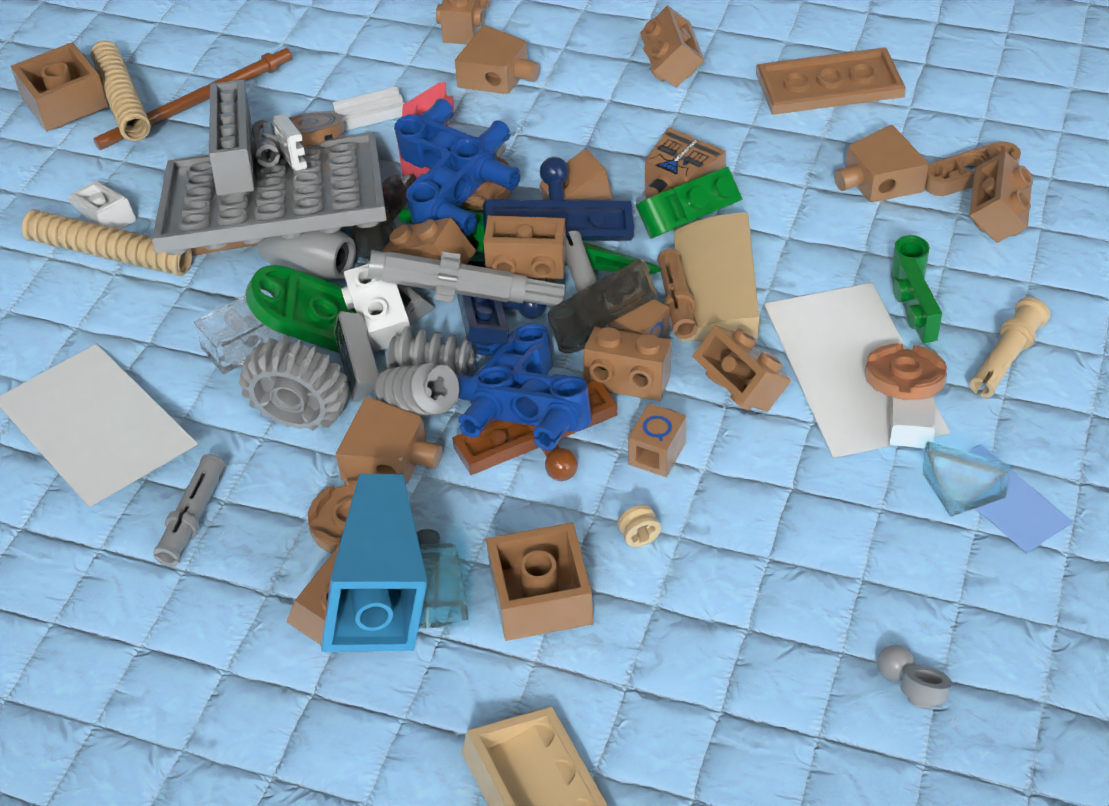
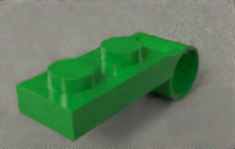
M725 167L650 197L635 206L649 238L652 239L743 199L729 167Z
M907 235L895 242L891 277L894 281V295L897 302L903 303L909 327L916 330L922 344L938 340L942 311L925 281L930 247L923 238Z

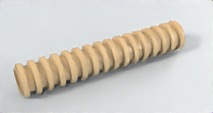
M103 40L97 42L90 51V57L96 72L99 74L103 90L120 133L129 141L142 140L149 134L151 125L117 45L111 41Z
M37 209L28 211L22 222V234L28 241L45 243L49 246L74 250L78 253L84 252L87 255L104 257L108 260L113 259L116 262L133 264L137 267L143 266L146 269H154L158 272L163 271L167 274L183 276L189 270L192 262L191 248L187 252L178 255H169L166 252L155 253L152 237L144 234L139 235L136 232L119 230L114 227L109 228L106 225L80 221L76 218L50 214L45 211L41 212Z

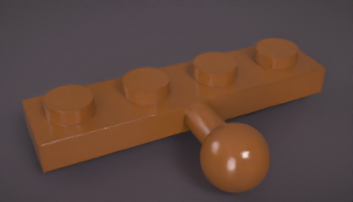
M595 380L587 383L592 421L588 427L618 416L617 404L603 384ZM494 420L489 422L482 430V433L476 438L468 437L463 433L452 437L453 447L469 474L473 475L539 448L535 444V436H533V431L537 426ZM579 431L566 432L561 439ZM558 444L552 450L541 449L546 456L545 470L552 479L567 481L576 474L578 460L572 451L560 448Z

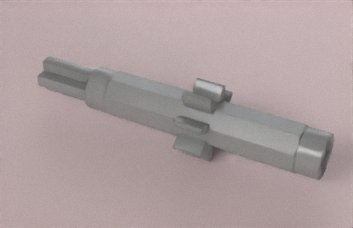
M372 250L368 278L436 290L435 300L453 302L454 294H461L503 302L523 303L524 301L562 307L565 285L528 279L527 276L513 274V272L460 264L461 254L442 251L441 260L389 251Z

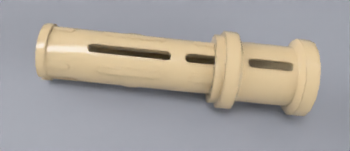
M1024 297L1018 301L1015 306L1016 313L1011 319H1007L1001 326V339L976 375L970 380V388L975 394L982 384L986 383V387L980 396L984 398L991 397L1020 351L1033 345L1036 340V331L1039 327L1047 324L1051 315L1048 307L1042 301L1033 297Z

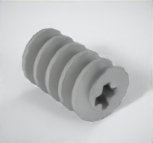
M405 326L401 336L395 335L391 339L386 363L387 368L426 363L448 365L455 374L472 376L474 350L472 349V341H467L466 337L461 347H457L456 335L450 334L446 344H442L441 332H435L431 341H427V331L420 329L416 339H413L412 328Z
M426 363L385 369L375 381L374 393L376 400L419 416L443 414L453 408L458 400L460 389L458 379L448 365Z

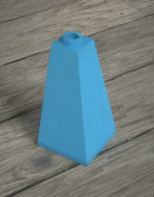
M359 474L331 574L321 651H414L428 581L404 475Z

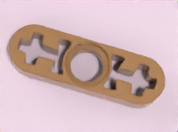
M1001 141L933 162L928 167L925 190L932 195L947 196L972 188L975 171L967 170L964 167H977L1004 151L1019 164L1021 151L1015 144Z

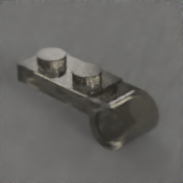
M414 173L401 178L399 175H393L382 182L387 221L379 222L378 225L370 228H360L354 225L351 229L350 238L355 243L356 254L359 257H370L372 250L383 251L389 243L390 234L397 228L394 219L407 204L406 191L417 179Z
M640 259L572 295L571 298L554 306L548 312L547 316L560 352L575 353L583 350L594 326L603 327L658 297L644 262Z

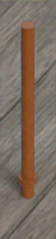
M284 48L272 55L266 53L261 56V60L210 84L244 80L246 82L267 71L273 73L277 71L278 66L292 60V54L288 48ZM210 84L146 113L150 125L153 126L210 99ZM118 127L93 138L98 150H102L125 139Z

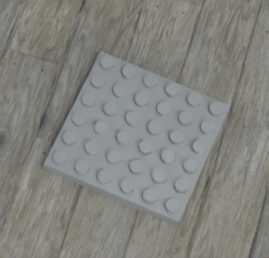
M375 132L342 136L336 139L328 138L321 144L303 146L305 155H302V157L306 161L307 168L297 171L292 169L281 153H279L278 163L272 167H264L259 164L258 159L253 154L254 191H250L238 198H229L226 195L217 196L209 155L168 160L152 237L155 253L166 252L169 255H178L187 252L189 248L205 247L212 250L222 248L227 243L243 241L245 244H256L268 237L281 236L285 239H292L301 236L304 232L319 230L321 233H333L339 231L341 227L357 225L360 228H370L378 225L379 222L387 221Z

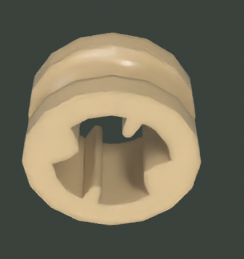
M647 505L631 507L618 520V528L624 534L625 542L632 547H641L649 544L661 532V525L655 518L654 511Z

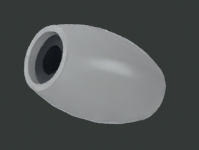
M319 230L304 232L301 236L292 239H285L281 236L268 237L264 241L257 243L259 255L269 264L286 266L322 280L344 278V271L352 269L356 255L354 241L340 230L333 233H321Z

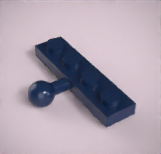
M549 157L540 166V177L548 185L549 200H485L482 205L484 235L488 216L565 218L568 241H572L569 231H579L582 241H631L635 236L631 201L564 200L563 183L566 182L569 176L568 164L560 157Z
M471 258L467 264L486 268L485 259ZM457 294L467 341H473L482 346H491L494 343L507 344L509 328L503 309L518 310L523 317L535 319L540 317L547 308V305L524 301L523 303L503 302Z

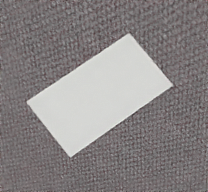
M866 283L764 303L832 457L837 458L895 446L890 445L892 397L876 391L866 381L865 366L869 354L881 346L899 343L903 344L902 349L907 348L874 284ZM935 404L934 437L948 435L950 431Z
M97 344L0 395V408L88 507L94 506L198 445Z

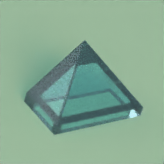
M927 441L924 450L922 474L949 516L953 517L1005 498L1008 492L1012 465Z

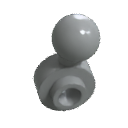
M889 645L880 652L877 659L879 672L890 681H902L901 691L907 696L911 704L924 709H932L935 706L946 703L952 681L947 675L928 666L915 665L912 653L902 645Z

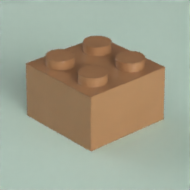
M73 42L10 66L21 99L46 132L61 128L69 122L84 116L93 115L97 111L108 107L99 74Z
M573 522L486 538L490 574L505 641L593 625L592 591Z

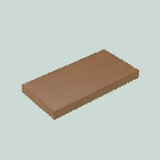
M887 48L756 65V76L772 115L905 97L906 87Z

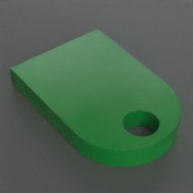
M269 265L257 270L247 285L245 292L249 309L265 326L274 331L339 353L334 336L337 315L342 311L356 313L355 308L347 309L341 288L344 287L281 265ZM260 289L268 291L273 297L265 295Z

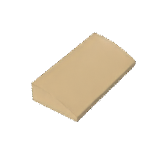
M748 212L709 217L675 230L674 249L682 257V266L688 291L693 295L696 304L694 317L698 325V330L694 336L680 339V341H703L714 325L734 332L737 328H741L755 339H758L759 310Z
M552 706L467 730L462 756L488 806H608Z

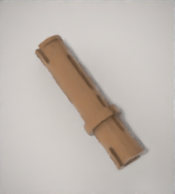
M666 249L657 258L666 294L664 304L670 307L672 331L675 333V336L680 339L691 338L698 330L694 317L695 300L688 291L681 254L679 255V252L675 249Z

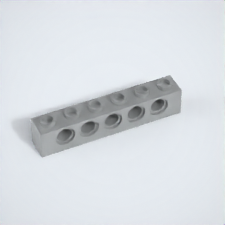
M244 80L210 84L209 157L217 196L226 195L229 198H238L250 191H254L251 116Z

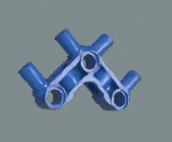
M440 98L422 115L403 116L394 125L401 158L419 168L427 167L431 169L426 174H421L406 191L407 202L413 225L423 223L429 219L440 220L451 217L461 228L463 234L469 236L477 225L476 214L459 207L487 181L500 185L509 191L514 190L520 182V174H518L520 170L517 167L509 166L495 159L494 153L511 137V134H508L510 130L504 122L494 121L479 137L468 135L444 125L454 116V112H451L453 110L451 104L445 99Z
M527 324L517 328L508 334L507 344L494 343L491 346L476 344V347H478L477 353L479 355H492L491 359L474 376L455 374L460 389L458 398L470 401L471 406L458 419V423H461L459 426L461 432L468 437H478L485 426L492 419L537 426L533 431L535 444L543 450H552L566 432L579 431L591 424L592 415L586 381L583 378L574 376L547 375L553 367L548 329L544 325Z

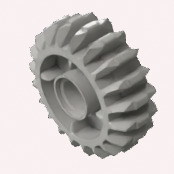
M283 337L279 342L269 338L266 343H258L250 355H247L242 365L243 369L239 384L243 388L241 395L250 399L249 406L258 408L261 417L268 416L273 419L274 424L279 422L286 427L291 426L298 429L308 427L312 431L319 426L329 428L345 408L349 387L346 385L347 376L339 372L340 364L330 362L329 354H320L315 350V346L311 348L304 346L300 339L296 343H291L286 337Z

